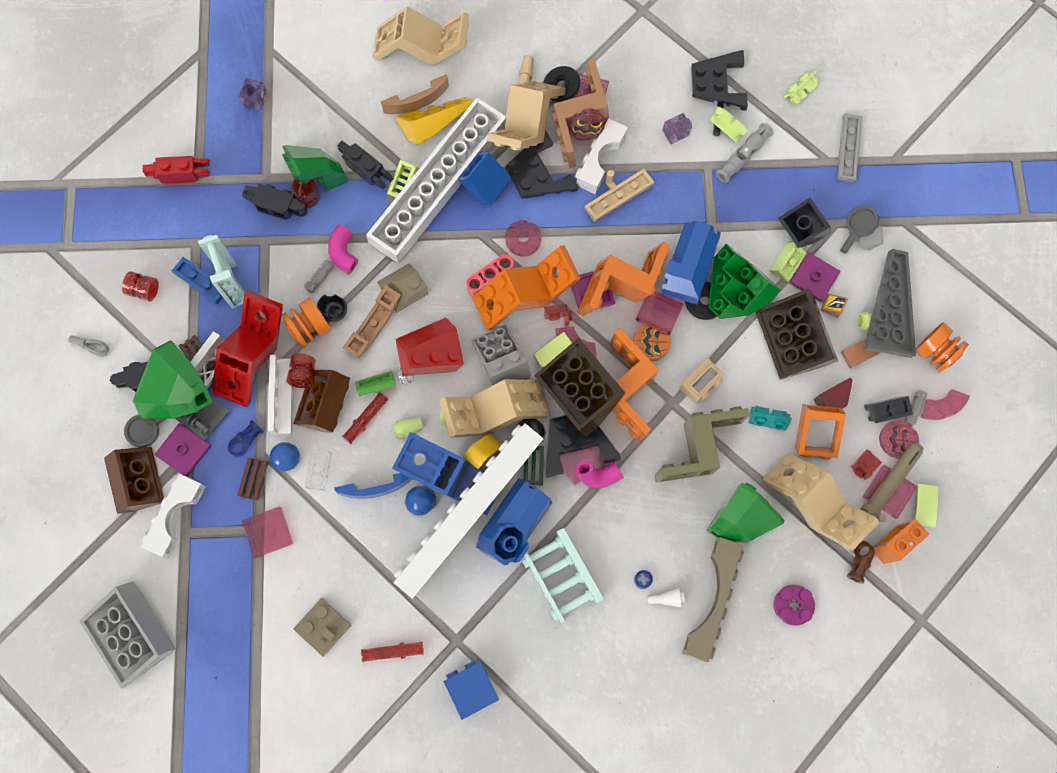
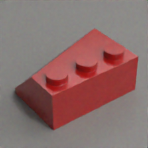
M443 318L396 339L402 376L456 372L464 365L457 328L447 318Z

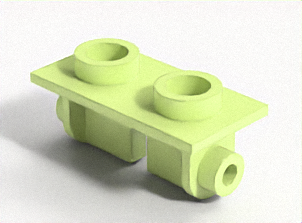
M817 71L805 72L799 77L800 81L792 84L783 97L790 96L792 104H799L808 93L818 86L819 79L813 76Z
M717 107L709 120L737 142L741 134L744 135L747 132L746 126L737 119H732L733 116L725 108Z

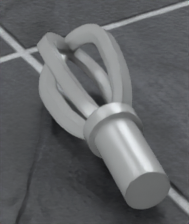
M73 335L68 339V342L79 345L100 357H104L109 351V346L100 340L82 339ZM88 344H93V345L102 346V347H104V350H103V351L94 350V349L90 348V347L88 346Z

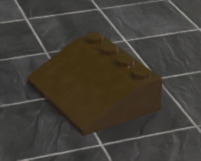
M809 289L773 302L756 311L780 380L838 362L813 292Z
M579 338L534 375L585 437L602 424L626 394Z

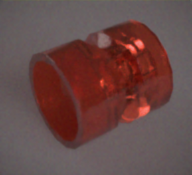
M298 178L293 180L291 189L295 198L304 202L306 208L314 207L320 199V194L314 180L311 179L302 184Z
M129 271L125 275L122 283L124 295L138 296L139 299L149 302L154 300L159 288L157 278L147 275L143 276L133 271Z
M293 354L290 359V369L287 373L286 383L296 388L311 387L313 379L311 373L314 372L316 359L306 354Z

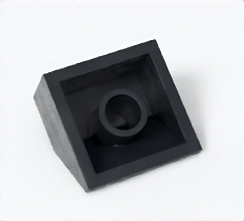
M808 198L778 218L797 248L814 244L831 233L830 225L811 198Z

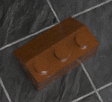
M311 370L293 424L320 432L333 433L337 426V419L343 407V401L349 389L351 378L334 370Z
M152 447L116 449L104 457L117 514L136 512L162 503L164 495Z

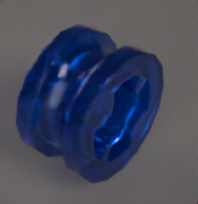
M647 570L639 571L634 577V583L640 589H647L653 582V577ZM641 574H644L645 578L649 579L646 585H642V582L638 581V577L640 578Z

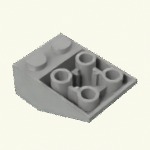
M506 325L471 339L492 385L504 379L523 380L531 376L527 360Z

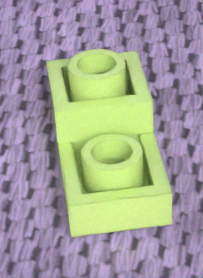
M918 483L916 487L914 519L916 518L922 526L935 528L938 509V486Z

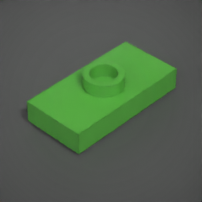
M392 371L355 382L359 397L370 393H378L383 389L396 386Z

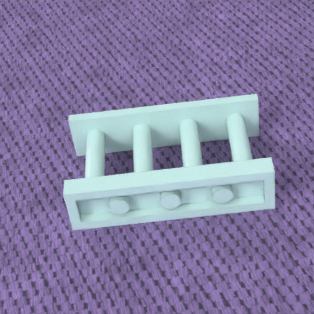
M217 235L204 237L198 241V244L215 267V275L210 276L212 284L232 309L243 305L245 291L235 279L231 268L237 267V263Z
M564 528L556 532L557 537L555 541L530 555L526 552L521 560L525 568L529 567L552 607L550 613L555 622L559 620L560 624L565 622L564 614L585 602L594 601L596 604L604 599ZM559 547L560 549H565L567 555H565L564 559L538 573L533 564L534 561ZM568 565H574L577 571L575 576L548 591L543 579ZM577 583H584L587 590L583 595L560 608L556 606L553 597Z

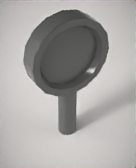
M861 206L854 209L848 215L846 224L851 234L840 251L847 254L857 237L868 236L878 228L879 216L875 209L869 206Z
M139 414L133 416L124 427V436L133 446L148 447L159 436L158 424L166 419L141 418Z

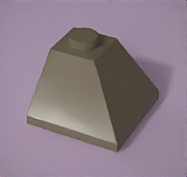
M409 263L377 282L381 290L387 285L402 295L395 308L396 313L428 295L426 284Z

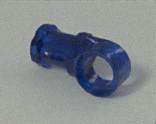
M251 420L248 427L242 432L239 431L230 440L228 451L234 457L243 456L247 452V448L252 444V441L259 434H263L264 431ZM235 443L243 445L242 450L238 453L232 451Z

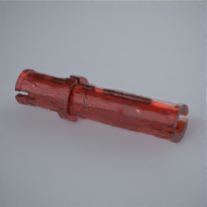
M379 392L361 415L352 421L353 424L342 435V438L352 444L361 431L364 432L366 430V425L388 401V398Z
M401 642L399 645L361 649V656H363L361 660L365 662L397 657L405 659L406 656L424 655L423 642L410 644Z

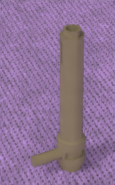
M913 442V444H909L869 501L864 503L860 510L877 517L879 522L886 521V515L880 512L923 454L924 448L919 443Z

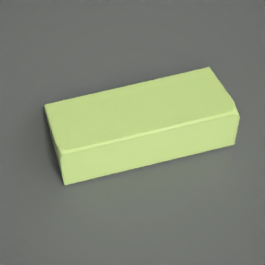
M788 242L769 271L784 281L789 282L807 253L802 247L797 248L794 242Z
M563 332L537 351L534 356L543 368L572 342Z

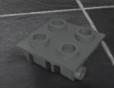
M212 397L213 403L199 411L175 418L203 441L209 437L229 412L226 407Z

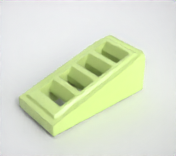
M400 160L387 194L397 197L399 193L395 192L394 189L403 190L404 188L397 185L398 181L406 186L420 168ZM404 169L410 170V174L403 172ZM401 175L408 177V179L404 180L400 177Z

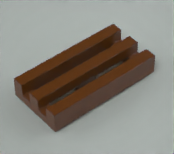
M195 335L190 340L187 339L184 344L178 345L190 362L192 357L186 350V347H189L194 356L197 354V351L192 344L195 342L199 349L202 347V344ZM213 361L208 362L210 365L206 367L207 372L215 368Z
M248 457L238 496L254 500L259 499L269 462ZM254 463V467H253V470H252V474H251V478H250L249 485H248V488H247V492L244 493V492H245V489H246L247 482H248V478H249V475H250L251 467H252V464ZM262 465L254 495H251L258 467Z

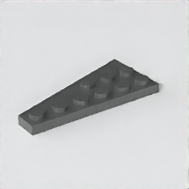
M896 249L888 251L864 350L908 358L916 356L909 256L906 251Z

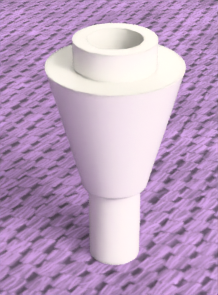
M679 587L660 595L648 596V604L661 603L682 608L681 604H685L684 591H680Z

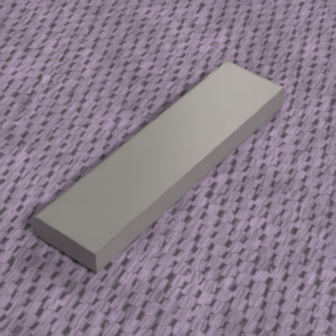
M844 114L842 116L836 181L856 182L862 116Z

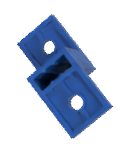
M410 432L392 469L459 502L462 500L460 495L467 487L471 489L475 484L473 479L480 471L482 473L485 472L483 469L478 470L466 459ZM417 454L425 456L424 464L416 465L414 458ZM495 499L491 502V504L487 507L483 514L488 515Z

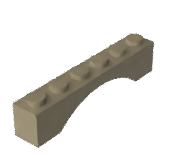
M721 537L716 539L711 555L717 580L715 601L706 619L687 635L682 654L704 662H709L710 659H713L716 648L713 647L715 639L718 640L721 634L719 625L721 619L724 620L727 613V608H725L726 601L731 599L733 592L731 584L738 575L736 567L744 555L742 544Z

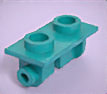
M756 405L751 407L750 414L752 415L749 424L786 431L792 418H790V414H787V411L773 409L772 414H769V408Z

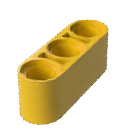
M489 433L474 443L463 457L480 470L492 456L495 458L500 453L498 449L502 443Z

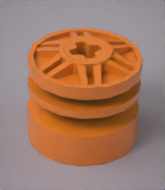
M310 297L299 303L301 313L298 314L293 308L290 309L294 316L290 319L286 312L282 314L286 328L295 341L301 344L303 348L308 346L303 339L304 337L308 336L310 341L314 342L312 332L315 331L322 337L331 331L328 323Z
M944 322L937 326L916 347V352L923 359L930 355L934 356L930 362L931 366L940 361L936 367L939 373L952 366L963 355L969 345L966 341H963L957 346L956 344L961 340L960 336L950 340L949 337L953 330Z

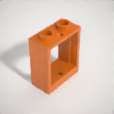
M802 404L795 449L800 456L806 458L819 456L827 460L838 458L846 413L842 408ZM810 418L835 420L831 448L805 446Z
M916 518L900 523L873 546L875 555L883 564L900 561L930 534Z

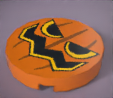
M653 323L639 327L633 337L635 345L650 361H656L665 356L671 344L670 335L666 329Z

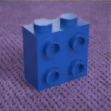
M479 152L458 180L481 205H491L496 202L500 192L507 188L511 176L490 152Z
M476 660L464 665L466 670L460 673L455 670L447 674V680L443 681L461 720L499 700L482 662L477 663Z

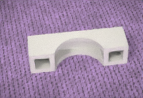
M609 118L606 124L601 125L602 129L598 133L600 134L598 139L594 138L590 147L592 149L590 154L587 153L584 157L583 168H579L575 175L577 186L595 195L605 174V171L598 163V158L606 151L619 150L628 127Z
M181 474L173 480L169 495L165 496L162 500L161 510L153 517L149 532H146L142 538L141 548L167 559L178 541L171 530V521L174 514L183 506L197 504L206 488L201 483Z

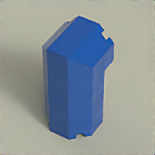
M692 221L691 225H688L689 222L684 224L674 255L665 274L666 284L663 283L661 294L698 305L721 233L717 231L716 234L713 231L714 227L710 224Z
M520 478L517 479L480 532L476 546L485 555L503 565H509L511 562L517 563L522 560L529 549L528 538L553 503L551 498L540 489L529 486V482Z

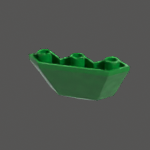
M291 145L282 146L285 152L282 156L293 178H298L301 184L317 177L321 186L325 185L327 190H331L348 182L339 162L321 149Z
M725 244L714 257L709 308L719 319L751 315L768 305L781 291L771 279L728 244Z
M171 340L153 349L133 398V403L141 418L155 419L177 418L195 413L213 403L204 382L194 366Z
M741 483L737 486L727 505L717 512L706 531L717 538L721 537L733 542L747 543L784 524L785 520L756 491L753 485Z

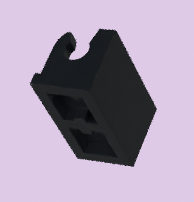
M899 396L864 405L865 410L870 411L871 414L868 420L875 421V423L913 415L909 396Z

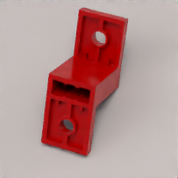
M249 290L244 293L241 324L216 350L213 394L248 407L251 403L254 374L270 358V355L277 350L283 304ZM259 312H262L265 318L261 317Z

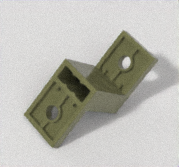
M741 406L730 408V411L724 412L722 409H716L711 411L710 414H703V412L693 413L684 424L690 461L682 462L680 466H674L673 464L662 465V468L654 475L656 483L714 474L720 468L712 428L742 424L750 416L748 408L742 409Z

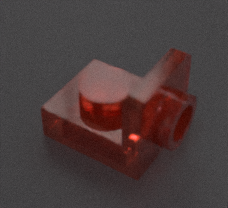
M567 304L544 307V319L556 321L563 317L564 327L569 326V321H572L571 310L567 309Z
M867 449L850 467L856 476L866 480L873 475V472L882 462Z

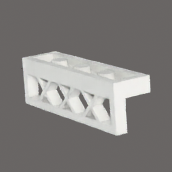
M214 331L190 362L199 376H204V384L207 389L214 378V370L207 372V364L209 361H215L217 347L224 341Z
M270 355L267 431L272 435H292L294 360L279 359L276 355Z

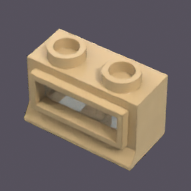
M707 358L681 384L679 389L695 404L699 400L703 402L711 394L708 391L712 387L716 389L723 382L721 377L724 373Z

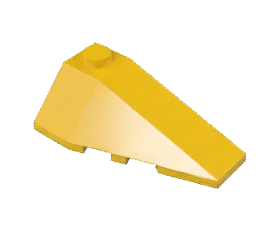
M463 97L444 102L443 107L432 105L428 107L427 111L418 112V110H413L396 116V120L409 141L423 144L426 142V139L432 138L469 108L474 99Z

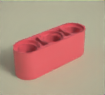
M503 254L471 275L466 281L468 294L473 297L500 272L508 269L501 267V264L508 263L510 265L508 268H514L513 258L510 255ZM488 273L495 275L493 278L486 277ZM474 283L480 285L477 289L470 287Z

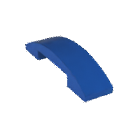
M398 473L393 474V483L357 490L356 485L352 483L334 487V490L337 494L349 498H376L401 489L412 478Z

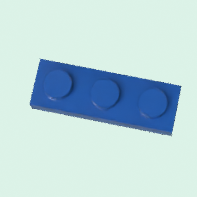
M182 257L171 270L173 274L216 304L223 298L212 284L210 275L186 258Z

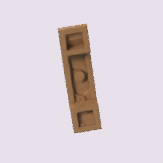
M447 74L431 80V88L403 100H400L398 95L381 101L384 114H403L431 104L449 87Z
M385 285L376 298L375 305L356 333H352L343 348L360 358L380 334L402 295Z

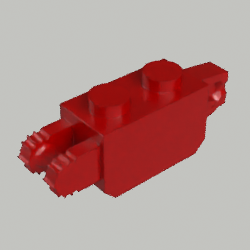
M193 156L157 157L153 164L143 165L142 172L146 177L159 179L164 184L194 183L198 181V178L210 176L208 169H198V167L210 166V160L194 158Z

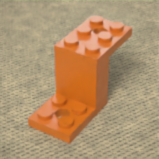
M662 242L650 250L641 270L611 254L596 265L577 313L585 316L598 309L603 301L601 296L607 289L635 303L642 299L644 300L649 295L651 296L656 289V285H654L656 279L660 277L663 271L661 268L662 264L669 256L667 251L670 245Z
M564 245L556 248L537 266L504 269L474 295L472 299L486 329L492 330L514 311L546 307L581 278ZM557 268L560 270L559 276L557 275Z
M618 328L610 342L611 348L616 354L620 353L624 358L625 364L631 369L616 381L626 394L612 411L616 414L615 418L621 425L625 424L629 429V434L635 440L638 439L641 442L646 438L651 428L631 408L628 402L655 379L659 369L622 329Z

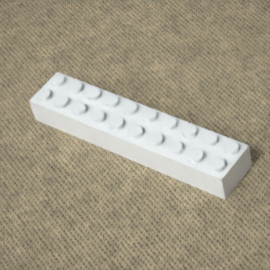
M476 98L366 234L369 244L399 264L460 187L461 182L458 178L479 152H487L494 144V142L487 141L488 133L505 129L506 116L479 98Z
M524 424L522 427L518 425L511 433L513 436L511 441L505 440L498 449L501 453L497 458L491 457L486 464L487 470L484 473L480 471L473 479V482H475L471 489L467 487L460 495L462 500L459 504L454 503L447 511L449 516L445 520L443 518L440 519L435 525L434 529L436 532L432 536L429 534L421 542L422 549L414 551L407 559L410 562L408 566L405 567L403 565L394 575L396 578L394 584L412 599L541 443L543 438L528 425Z

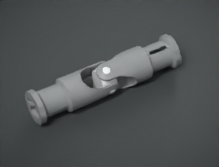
M761 123L759 129L746 139L745 145L739 147L731 155L721 170H717V178L727 184L730 181V177L734 173H738L750 160L752 154L757 152L764 145V141L773 135L772 127L767 123Z

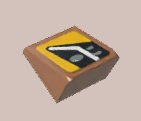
M827 294L821 311L838 318L842 314L848 298Z

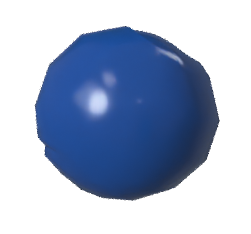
M281 442L272 448L269 460L273 468L286 472L297 466L300 460V453L295 445L289 442Z
M428 486L413 487L406 494V508L413 515H426L436 506L434 491Z

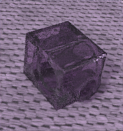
M249 78L245 79L239 94L240 101L244 107L260 110L267 93L264 83Z
M682 113L665 121L662 131L669 143L673 144L690 135L692 123Z

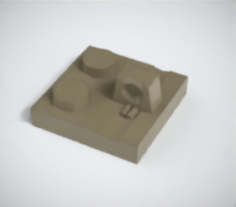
M321 598L293 629L324 657L352 625Z

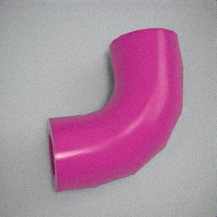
M338 224L328 241V254L331 261L340 270L349 275L358 263V259L347 251V244L353 237V234L346 227Z
M582 461L575 468V474L578 479L586 486L592 488L608 487L624 478L615 462L596 469L590 461Z

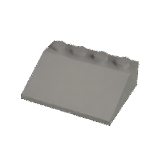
M134 582L115 587L80 620L81 625L121 689L157 665L176 649Z

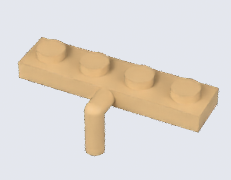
M642 169L618 185L613 182L614 171L609 170L607 172L605 183L610 190L584 206L585 211L594 223L654 185L655 182L645 169Z

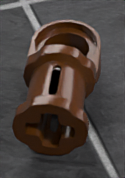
M862 541L854 549V565L851 572L847 574L849 579L860 584H864V576L867 569L871 567L875 554L873 546L866 541ZM863 547L869 548L866 555H860V550Z

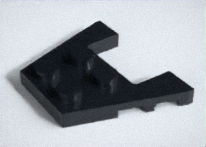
M744 50L692 63V97L713 103L715 101L722 102L728 107L733 105L740 107V110L747 111V93H728L726 68L744 67Z
M546 130L544 142L538 143L537 146L524 148L505 166L522 199L545 196V194L550 193L561 194V192L578 191V186L571 174L553 181L538 153L553 146V142Z
M567 415L550 419L546 478L564 474L559 455L597 446L603 464L618 461L621 459V456L599 426L585 437Z

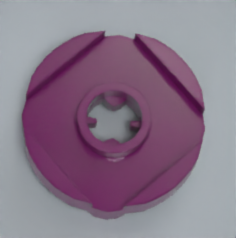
M788 585L775 595L773 607L776 615L784 623L796 626L812 619L815 611V601L810 590L800 585ZM792 599L799 603V608L796 611H793V607L789 606V603L793 602Z

